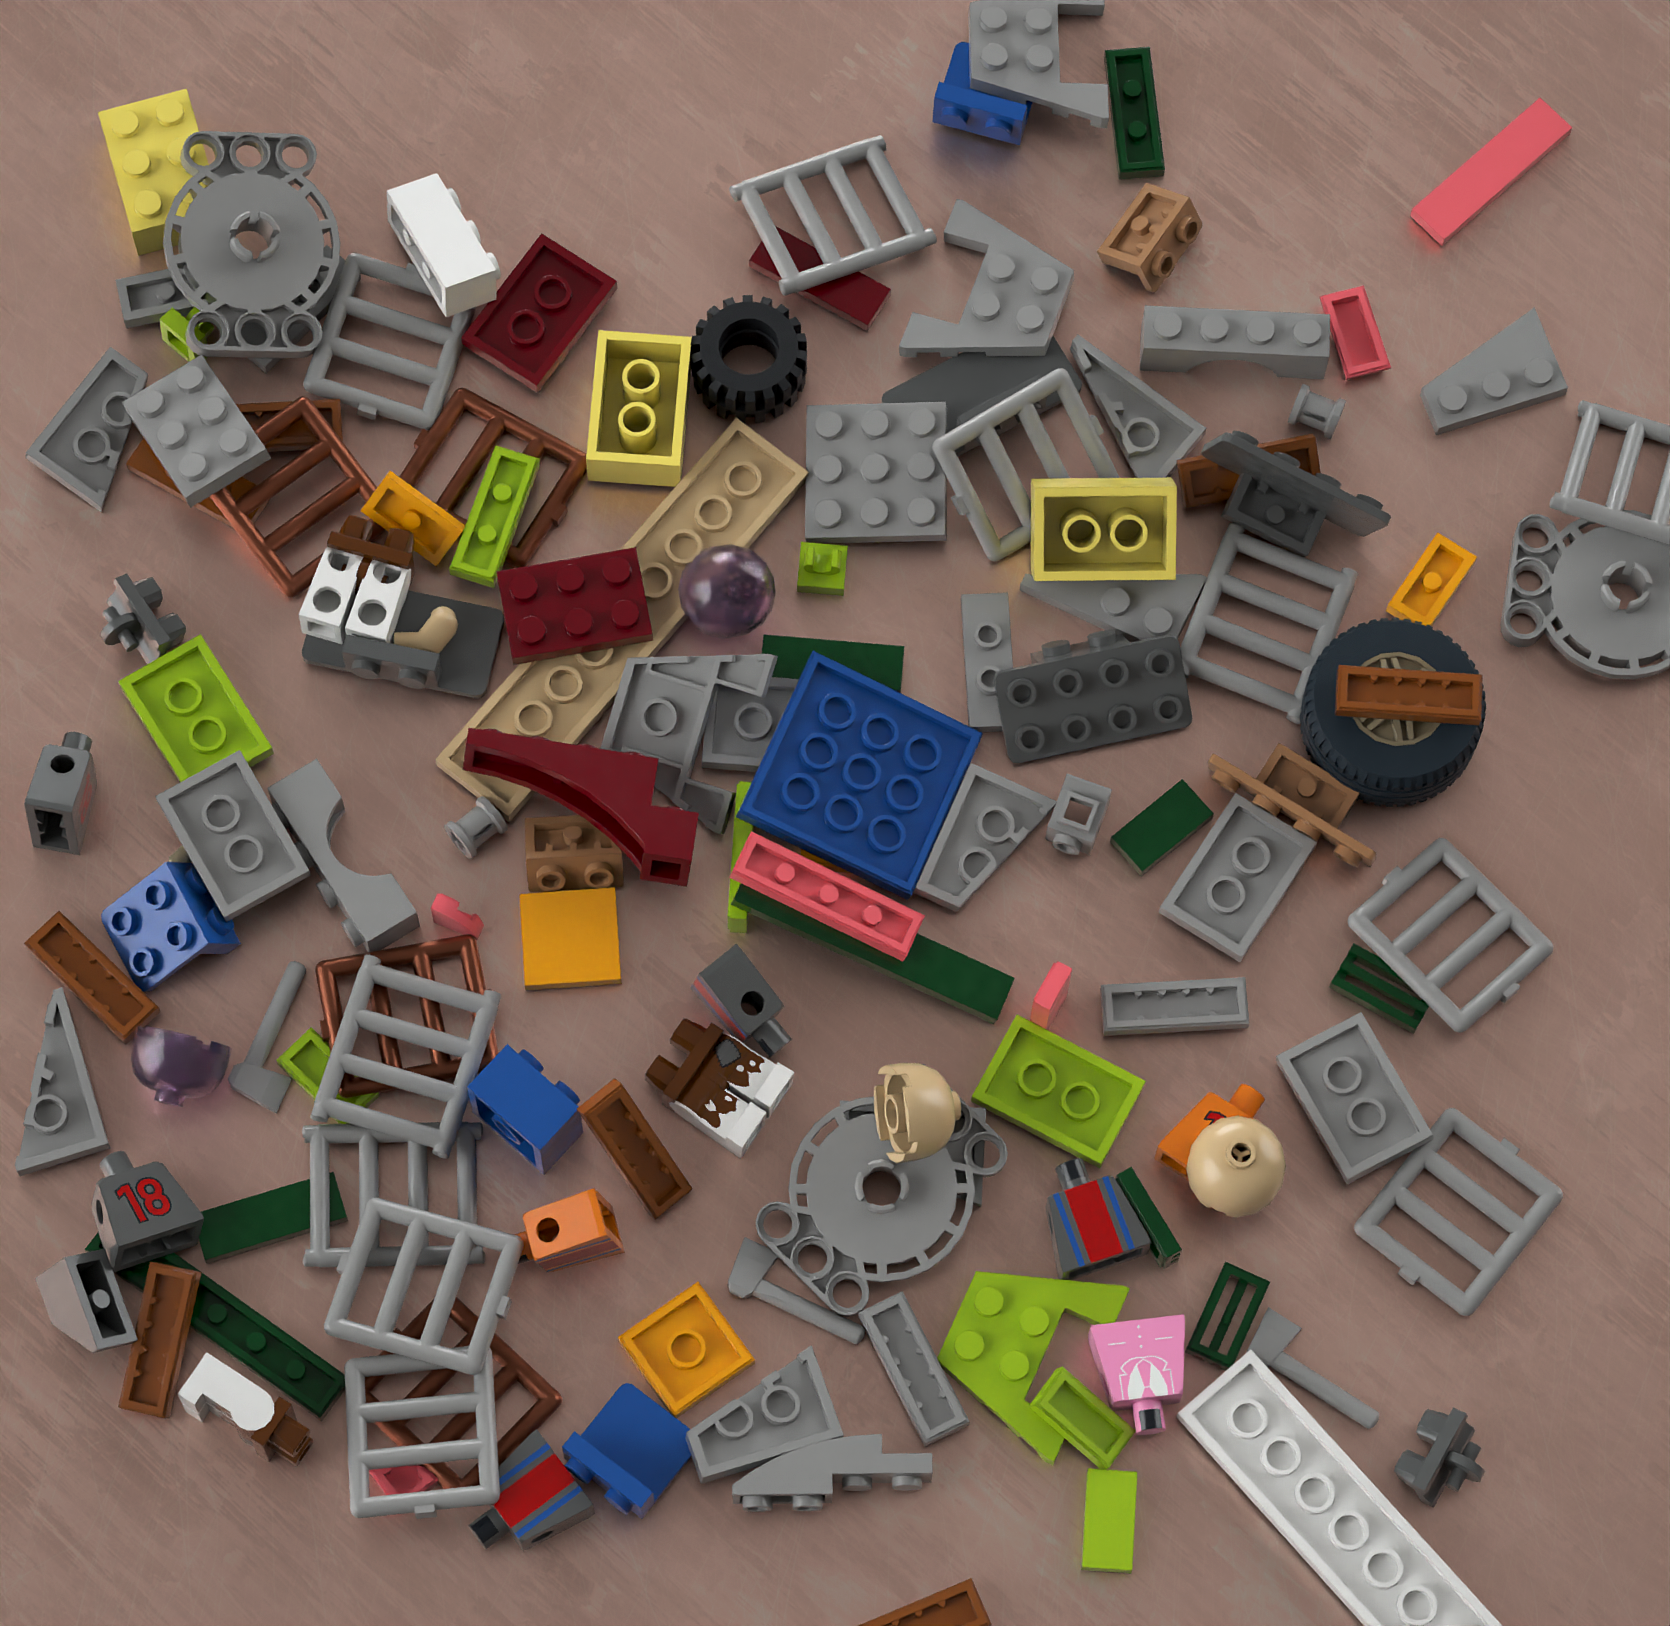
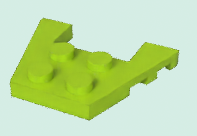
M976 1271L937 1359L942 1369L978 1402L986 1405L1006 1423L1007 1428L1034 1448L1045 1462L1054 1465L1065 1438L1028 1407L1030 1403L1025 1401L1063 1313H1068L1093 1325L1114 1323L1120 1314L1130 1288L1123 1285Z

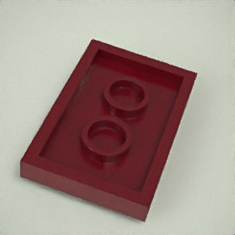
M541 233L497 290L496 300L487 303L461 337L462 344L538 393L617 290V281Z
M636 547L496 571L513 665L653 641L652 627Z

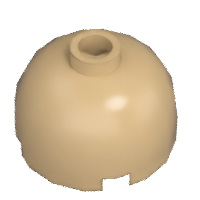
M897 1063L881 1067L878 1074L886 1076L883 1085H875L874 1114L880 1140H890L895 1151L886 1153L889 1159L895 1163L917 1161L934 1155L946 1146L954 1131L955 1121L961 1117V1102L957 1092L951 1091L949 1084L938 1071L920 1063Z
M1232 1116L1220 1118L1201 1131L1191 1145L1186 1170L1190 1188L1200 1203L1209 1209L1211 1206L1216 1211L1224 1212L1226 1216L1236 1218L1256 1214L1271 1204L1282 1187L1286 1163L1282 1144L1270 1128L1256 1119Z

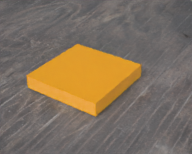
M615 887L519 894L526 991L622 984Z
M699 1282L687 1288L617 1337L620 1345L669 1413L675 1418L687 1412L755 1364L754 1357Z

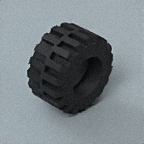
M743 295V302L735 303L733 297L723 300V309L721 310L714 305L707 311V321L699 320L696 325V336H692L691 369L694 388L697 394L702 393L703 403L709 409L717 405V415L724 419H727L729 414H733L735 419H739L744 424H746V417H755V423L765 422V414L771 413L774 418L782 415L784 403L792 407L797 401V391L802 392L805 385L807 341L805 333H801L800 322L796 317L789 319V309L784 305L780 304L776 309L773 308L772 299L762 297L761 303L753 302V295ZM754 345L770 352L775 361L762 372L742 374L730 369L723 362V358L737 347Z

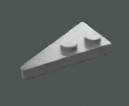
M1077 334L1072 340L1070 351L1135 477H1170L1177 469L1176 460L1185 459L1205 436L1206 427Z
M1025 574L1020 584V591L1103 630H1113L1116 635L1122 634L1131 643L1164 635H1173L1178 640L1201 595L1207 577L1202 574H1176V580L1034 581L1032 574Z
M63 987L53 990L51 1002L47 1006L44 1021L46 1027L41 1052L37 1055L30 1089L32 1096L30 1105L25 1113L23 1123L25 1130L20 1154L16 1157L15 1162L19 1176L110 1149Z

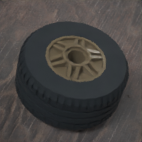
M1381 618L1380 621L1376 619L1371 620L1368 624L1365 622L1360 623L1357 627L1353 626L1347 632L1339 634L1337 639L1334 638L1329 646L1323 649L1311 669L1303 694L1300 713L1301 734H1303L1302 740L1304 745H1306L1307 755L1311 756L1310 760L1312 763L1327 771L1341 784L1359 792L1357 801L1360 799L1363 800V803L1367 804L1373 802L1376 806H1381L1382 804L1386 805V807H1393V805L1404 807L1405 804L1410 806L1416 804L1417 801L1421 803L1427 801V798L1432 799L1439 792L1445 791L1448 786H1451L1462 775L1477 747L1486 716L1483 683L1482 714L1479 725L1335 716L1338 665L1479 674L1478 670L1475 669L1473 661L1468 659L1469 655L1466 651L1461 650V646L1458 643H1453L1451 637L1443 635V632L1438 629L1436 631L1433 630V627L1428 624L1425 626L1422 625V622L1415 621V623H1412L1409 619L1399 620V618H1392V620Z

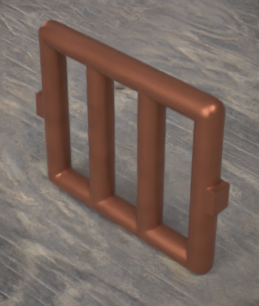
M463 387L458 388L430 430L427 431L423 428L415 440L414 448L416 451L399 477L412 487L416 486L465 409L487 420L488 423L435 503L464 525H466L467 519L457 515L453 510L504 431L528 443L522 452L523 454L541 459L546 452L568 464L517 546L510 545L505 562L516 568L524 567L528 564L552 524L559 526L567 514L568 510L565 504L587 471V453Z
M305 396L297 398L257 427L255 423L250 426L263 445H266L302 419L318 442L237 500H235L226 486L209 496L282 593L287 597H295L311 585L323 553L292 575L276 552L357 493L366 503L377 489V486L314 403ZM330 456L346 476V479L264 538L248 515ZM369 519L368 521L373 526L369 540L371 542L386 530L372 519Z
M469 934L323 960L315 967L324 1020H319L323 1042L329 1043L330 1053L343 1018L336 978L357 974L366 954L379 958L381 960L380 965L389 968L412 964L414 975L435 981L431 960L460 955L467 991L484 995L486 990L477 941L475 937ZM374 984L370 996L372 1011L393 1017L387 987ZM419 997L424 1027L445 1032L440 1003ZM471 1012L472 1020L474 1022L476 1013ZM492 1027L477 1074L499 1053L494 1027ZM376 1033L383 1064L441 1081L456 1077L462 1058L450 1059V1054L429 1048L431 1063L403 1068L397 1039ZM344 1073L338 1093L343 1098H352L399 1088Z
M456 1297L449 1317L467 1334L455 1347L469 1346L479 1317ZM434 1299L402 1332L396 1328L393 1333L420 1340ZM494 1333L490 1349L493 1359L502 1366L494 1375L495 1402L516 1381L538 1400L497 1442L498 1465L500 1466L532 1432L538 1429L558 1409L562 1403V1396L506 1342ZM382 1351L379 1355H388L394 1353ZM448 1368L431 1370L404 1399L434 1396L458 1371ZM386 1375L365 1377L366 1403L380 1402L370 1391ZM476 1412L456 1414L429 1443L460 1440L476 1423ZM411 1419L374 1422L397 1446L425 1444L406 1426ZM445 1462L419 1465L432 1472L438 1478L437 1483L443 1489L479 1485L478 1463L463 1478L459 1477Z

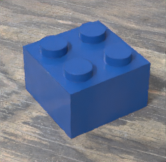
M507 1044L467 1086L472 1113L545 1175L583 1134L582 1118L577 1111L579 1107L577 1104L580 1102V1099L563 1082L558 1081L554 1085L543 1076L541 1072L544 1068L533 1055L524 1049L518 1054Z

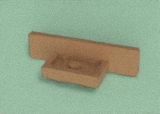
M1278 743L1256 779L1214 753L1208 760V768L1214 772L1211 778L1217 784L1233 793L1238 788H1241L1255 797L1252 803L1275 817L1280 812L1295 821L1293 828L1316 842L1320 837L1336 846L1333 853L1346 863L1354 867H1358L1361 862L1369 867L1372 866L1376 859V852L1339 830L1357 801L1359 792L1341 784L1327 771L1281 743Z

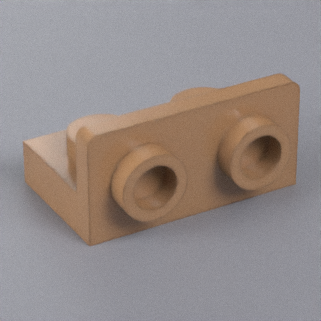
M1146 183L1100 246L1097 253L1102 263L1139 275L1145 289L1155 293L1163 281L1171 275L1175 264L1188 246L1196 240L1202 228V221L1190 197Z
M580 815L525 818L526 869L528 890L530 892L616 888L624 885L622 850Z

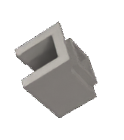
M1066 774L1047 826L1045 839L1053 842L1052 845L1064 853L1078 855L1082 852L1090 855L1109 806L1112 789ZM1070 800L1092 808L1086 826L1064 818Z

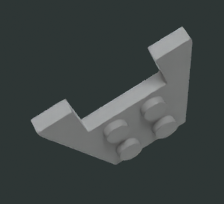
M979 0L970 2L968 12L970 88L1025 105L1028 100L1052 108V114L1065 118L1073 114L1091 120V126L1107 128L1109 121L1108 84L1060 82L1058 14L1103 16L1105 0Z
M957 199L944 230V242L983 252L986 255L959 324L912 312L899 345L900 356L917 357V353L940 352V357H957L959 352H986V356H1045L1073 284L1074 270L964 200Z
M772 654L627 658L600 749L624 753L638 752L644 756L659 758L654 787L685 811L699 813L698 819L710 830L718 834H724L736 793L691 779L718 684H722L760 697H766L778 656Z

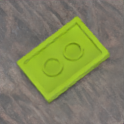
M201 634L118 681L120 688L179 782L186 780L239 750L249 767L274 754L272 746Z
M1017 1014L971 1097V1102L986 1108V1110L1100 1169L1140 1096L1146 1081Z

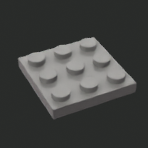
M946 402L807 405L806 470L809 474L806 477L805 495L806 542L827 544L947 541V476L933 451L934 441L947 433Z

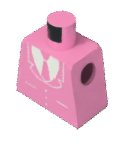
M1184 1314L1090 1326L1088 1333L1089 1346L1109 1407L1113 1411L1133 1409L1137 1435H1151L1165 1431L1162 1405L1180 1403L1183 1395Z

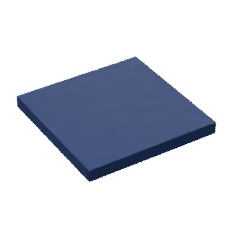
M812 651L736 817L908 900L913 894L983 733Z

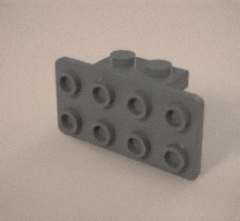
M1052 336L1045 356H986V352H962L957 357H952L886 391L882 396V403L946 402L948 433L1055 369L1063 368L1069 373L1078 393L1081 391L1082 381L1056 339ZM1057 391L1033 405L1040 416L1043 412L1062 403ZM1016 414L994 428L998 436H1000L1002 433L1022 425ZM977 437L956 449L955 452L957 456H960L977 446H982Z
M1233 431L1232 434L1226 432L1205 444L1201 451L1203 457L1239 475L1221 517L1232 523H1237L1246 530L1301 557L1308 556L1324 519L1362 537L1388 526L1391 515L1381 510L1383 505L1376 499L1363 494H1357L1355 497L1341 490L1342 484L1333 477L1322 473H1316L1314 476L1300 469V462L1297 459L1281 452L1271 454L1257 447L1259 444L1258 440L1244 432Z
M408 590L394 632H419L434 609L441 606L448 607L454 611L458 627L456 634L440 653L395 645L394 642L391 644L347 634L343 644L306 634L302 656L308 664L351 672L366 679L380 678L399 682L401 685L409 688H428L478 699L482 698L487 692L504 624V615L501 610Z
M1105 630L1089 634L1087 636L1088 641L1070 645L1068 640H1057L1045 643L1041 646L1042 651L1030 653L1032 664L998 671L994 676V686L1008 758L1013 763H1023L1189 726L1192 722V712L1179 641L1173 635H1164L1130 643L1122 634L1116 635L1113 630Z

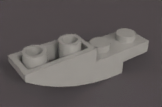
M882 1434L855 1435L822 1441L778 1456L732 1485L733 1504H743V1510L749 1512L770 1511L773 1509V1504H793V1510L818 1511L823 1509V1503H832L833 1483H842V1489L847 1491L872 1489V1483H892V1489L918 1490L922 1488V1483H929L932 1480V1453L882 1454Z

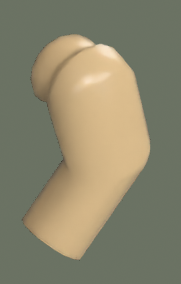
M445 606L437 607L431 612V616L419 632H394V644L440 653L456 634L458 622L454 611Z

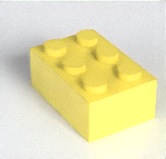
M187 89L98 112L138 256L164 249L163 237L166 217L175 196L186 182L193 177L185 171L180 159L182 147L188 136L199 132ZM196 144L191 147L189 153L193 162L202 166L209 165L203 144ZM203 182L199 183L203 188L207 187ZM190 192L180 203L175 215L185 217L187 209L193 201ZM173 228L171 236L172 247L178 246L179 233Z
M598 330L586 454L588 481L676 487L681 481L691 378V337Z
M1172 477L1031 479V574L1034 581L1176 580L1177 486Z

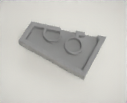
M109 347L27 450L26 459L102 512L133 423L122 402L145 388L148 373L112 347Z
M811 1345L778 1372L775 1370L762 1379L759 1385L739 1399H733L687 1431L685 1439L700 1483L703 1484L759 1467L778 1456L804 1446L842 1438L844 1434Z

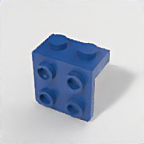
M960 42L954 48L944 83L939 82L934 97L932 122L1020 145L1033 102L1027 100L1025 105L971 89L969 43Z
M165 862L104 909L101 914L102 923L132 981L143 992L154 990L199 954H228L241 944L233 929V920L225 921L193 863Z
M625 1383L618 1388L580 1436L574 1431L562 1446L564 1459L568 1461L564 1466L585 1484H589L592 1480L607 1491L604 1498L616 1509L626 1515L632 1511L643 1519L692 1457L685 1439L686 1433L690 1428L634 1385Z

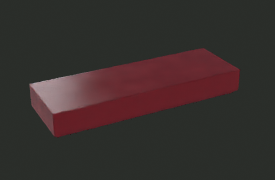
M775 226L799 272L823 264L815 247ZM761 241L749 259V267L779 283V280L782 278L764 243ZM858 271L798 292V294L868 332L890 298L891 289Z

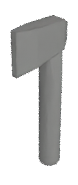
M291 961L288 964L244 1062L234 1065L228 1077L229 1084L233 1090L274 1113H277L292 1078L262 1067L306 973L305 966L296 961Z
M744 1237L727 1286L730 1293L742 1299L752 1297L753 1295L851 1343L858 1344L862 1341L865 1335L864 1326L765 1280L764 1278L776 1262L778 1256L771 1249Z
M1268 1307L1247 1352L1252 1350L1267 1368L1272 1367L1367 1429L1373 1428L1379 1420L1378 1411L1283 1352L1302 1328Z

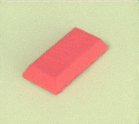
M1364 285L1320 296L1324 314H1330V332L1346 380L1391 369Z

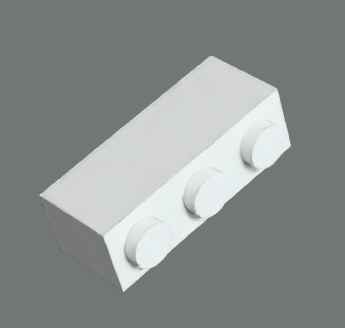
M437 173L387 190L388 222L445 317L496 300V280L501 277L498 262L493 253H486L481 246L480 235L475 223L472 220L466 221L462 215L461 205L456 192L452 188L447 189Z

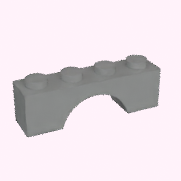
M1147 305L1144 307L1140 339V370L1186 373L1191 368L1206 362L1241 360L1263 365L1272 370L1277 377L1324 379L1330 357V314Z
M317 759L268 787L271 805L285 829L288 828L297 841L294 845L308 869L313 866L321 878V881L316 883V886L329 908L338 905L345 915L346 920L342 921L341 925L355 947L363 943L368 952L382 950L420 927L417 911L392 873L378 876L359 874L346 868L333 855L331 851L332 834L336 824L345 813L342 796Z

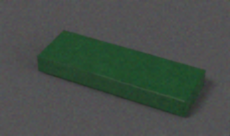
M1150 47L1105 50L1104 63L1118 178L1122 180L1164 176L1165 165Z
M763 635L762 654L778 656L772 677L799 679L812 651H815L901 693L904 646Z
M330 1172V1226L346 1222L348 1219L334 1172ZM310 1179L201 1211L204 1222L199 1242L206 1264L310 1233Z

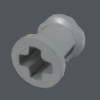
M1302 384L1288 423L1293 425L1297 422L1323 431L1324 437L1331 439L1346 400L1341 398L1337 401L1311 392L1310 386Z
M484 796L479 797L476 800V807L456 823L449 821L444 825L450 839L469 859L477 854L476 848L495 833L503 834L508 830L507 823L502 815Z

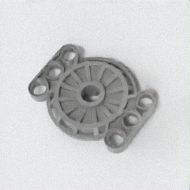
M200 131L188 136L184 142L180 156L181 164L185 171L193 177L186 182L173 200L165 220L163 247L166 265L175 285L186 299L200 310L189 321L185 333L187 345L196 354H202V356L304 358L313 354L322 339V327L317 318L308 313V311L316 306L330 287L339 263L340 238L337 221L328 201L316 186L305 178L313 169L317 156L314 144L307 137L286 133ZM196 144L208 145L214 151V162L206 166L196 164L190 157L189 151L191 147ZM244 145L255 147L261 154L260 164L254 167L242 165L237 160L236 150ZM292 146L302 149L307 156L306 165L301 168L288 166L282 158L284 149ZM203 182L207 187L203 188L199 183ZM296 183L302 188L297 191L292 185ZM190 192L193 201L189 205L185 217L175 215L180 203ZM309 195L320 207L325 220L319 221L314 208L307 201ZM172 228L179 233V254L177 255L173 254ZM243 231L257 232L264 237L268 248L261 251L257 259H251L252 252L241 245L238 238H235L236 235ZM330 232L332 244L331 258L323 256V234ZM179 268L184 270V273L189 283L193 286L195 291H193L185 282L179 271ZM328 271L324 283L314 294L309 288L312 286L317 273ZM300 301L304 304L299 307L295 303ZM202 322H210L216 325L220 331L219 341L210 345L198 341L194 333L196 325ZM248 323H257L266 331L267 339L261 345H250L242 338L241 328ZM294 324L307 326L312 332L313 341L307 346L293 344L288 338V328Z
M1623 510V512L1651 519V515L1642 512ZM1531 514L1524 517L1518 523L1512 539L1500 624L1504 639L1516 647H1528L1535 644L1545 633L1551 644L1566 659L1588 672L1611 679L1634 680L1654 676L1669 669L1670 545L1608 526L1595 528L1583 534L1580 529L1590 524H1595V522L1582 518L1568 524L1561 532H1558L1554 522L1546 516ZM1528 528L1541 529L1545 532L1548 543L1541 548L1530 547L1524 542L1522 533ZM1567 537H1569L1571 543L1568 547L1563 542ZM1524 570L1533 571L1540 576L1542 586L1535 591L1524 590L1518 585L1516 575ZM1615 583L1629 585L1635 590L1638 599L1630 601L1627 609H1619L1621 599L1612 593L1610 585ZM1518 613L1527 614L1535 621L1536 629L1529 634L1517 633L1510 624V618ZM1660 658L1664 660L1656 665H1651L1642 668L1639 667L1643 665H1648Z
M874 1096L858 1098L834 1108L813 1125L799 1145L791 1165L788 1188L790 1204L779 1201L768 1203L757 1214L755 1224L757 1234L761 1240L835 1313L849 1317L863 1311L869 1299L867 1281L884 1283L906 1280L928 1271L944 1259L963 1236L972 1214L975 1193L973 1175L985 1178L991 1177L999 1173L1006 1164L1008 1152L1002 1138L961 1098V1112L965 1119L963 1128L957 1133H953L946 1146L934 1155L917 1161L895 1163L886 1154L895 1151L890 1140H880L875 1114L861 1115L849 1121L844 1113L855 1108L874 1105ZM833 1119L836 1120L838 1127L826 1136L819 1147L811 1143L824 1126ZM981 1141H990L995 1144L1000 1154L998 1162L990 1168L977 1166L971 1157V1150L975 1144ZM805 1152L813 1157L808 1168L806 1184H797L798 1169ZM879 1171L889 1172L894 1175L899 1181L901 1188L897 1201L894 1204L891 1203L884 1206L868 1203L863 1193V1183L868 1176ZM956 1172L966 1175V1183H957ZM967 1194L965 1211L959 1226L950 1222L955 1211L957 1195ZM797 1195L807 1196L808 1207L798 1205ZM777 1210L785 1212L792 1220V1228L789 1234L778 1239L769 1236L763 1227L766 1216L772 1211ZM943 1233L952 1235L946 1246L931 1259H928L925 1252L937 1243ZM809 1245L819 1246L827 1256L826 1265L821 1271L816 1273L804 1271L798 1263L799 1253ZM914 1258L920 1264L904 1272L887 1274V1266L902 1264ZM864 1264L877 1266V1274L865 1272ZM842 1280H852L861 1288V1300L854 1307H841L833 1298L834 1287Z

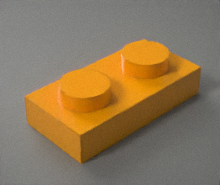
M392 471L388 472L361 509L363 514L388 532L390 528L395 527L412 532L415 542L414 551L436 567L465 528L463 523Z
M1437 532L1388 603L1386 612L1399 618V620L1409 619L1412 623L1418 621L1422 622V625L1426 626L1428 624L1433 626L1474 566L1477 556Z

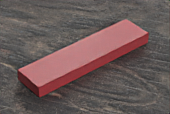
M1541 98L1537 99L1414 206L1410 216L1443 246L1567 138L1571 133L1572 127Z
M752 831L729 878L902 962L907 957L925 915Z

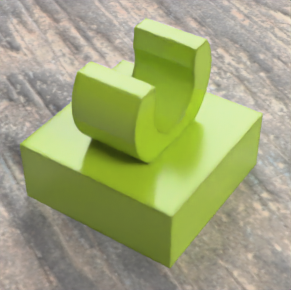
M172 307L159 319L162 340L185 360L190 362L200 355L189 348L186 343L185 333L189 321L200 310L194 307L184 317ZM202 322L196 325L194 333L198 341L207 344L206 338L212 333L214 326L209 322Z
M801 542L797 592L844 596L848 546Z

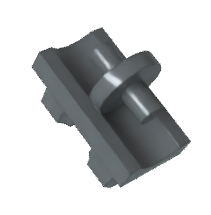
M126 573L114 579L113 583L116 589L107 600L109 608L102 613L108 622L101 631V638L105 644L115 645L121 642L127 652L137 648L145 662L149 664L165 655L167 650L183 641L186 626L178 614L170 613L157 619L152 612V609L159 607L163 600L161 589L153 577L132 582Z
M1453 1408L1449 1415L1427 1409L1416 1431L1420 1439L1433 1444L1427 1457L1425 1458L1407 1449L1402 1453L1394 1469L1398 1478L1415 1490L1420 1501L1432 1507L1436 1505L1445 1486L1458 1492L1465 1479L1480 1482L1485 1473L1484 1469L1474 1462L1481 1450L1480 1446L1470 1442L1475 1430L1466 1422L1467 1414L1456 1408Z

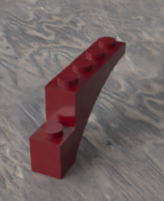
M468 728L463 770L497 777L529 788L557 801L585 818L609 837L640 870L639 879L687 887L699 813L685 811L675 806L659 807L651 805L659 758L644 756L638 752L624 753L599 749L589 744L574 745L550 741L540 736L525 737L507 734L496 729Z

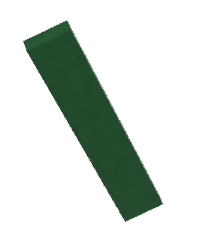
M740 883L731 905L992 1024L998 1020L1015 979L918 933L907 957L902 962Z
M99 1232L85 1248L86 1252L104 1249ZM171 1253L114 1273L143 1293L150 1262L163 1263L194 1271L199 1270L177 1254ZM201 1273L190 1328L322 1421L345 1391V1374L208 1276Z

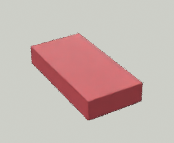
M1059 961L1053 963L1033 999L1030 1016L1031 1022L1049 1030L1067 998L1072 968Z

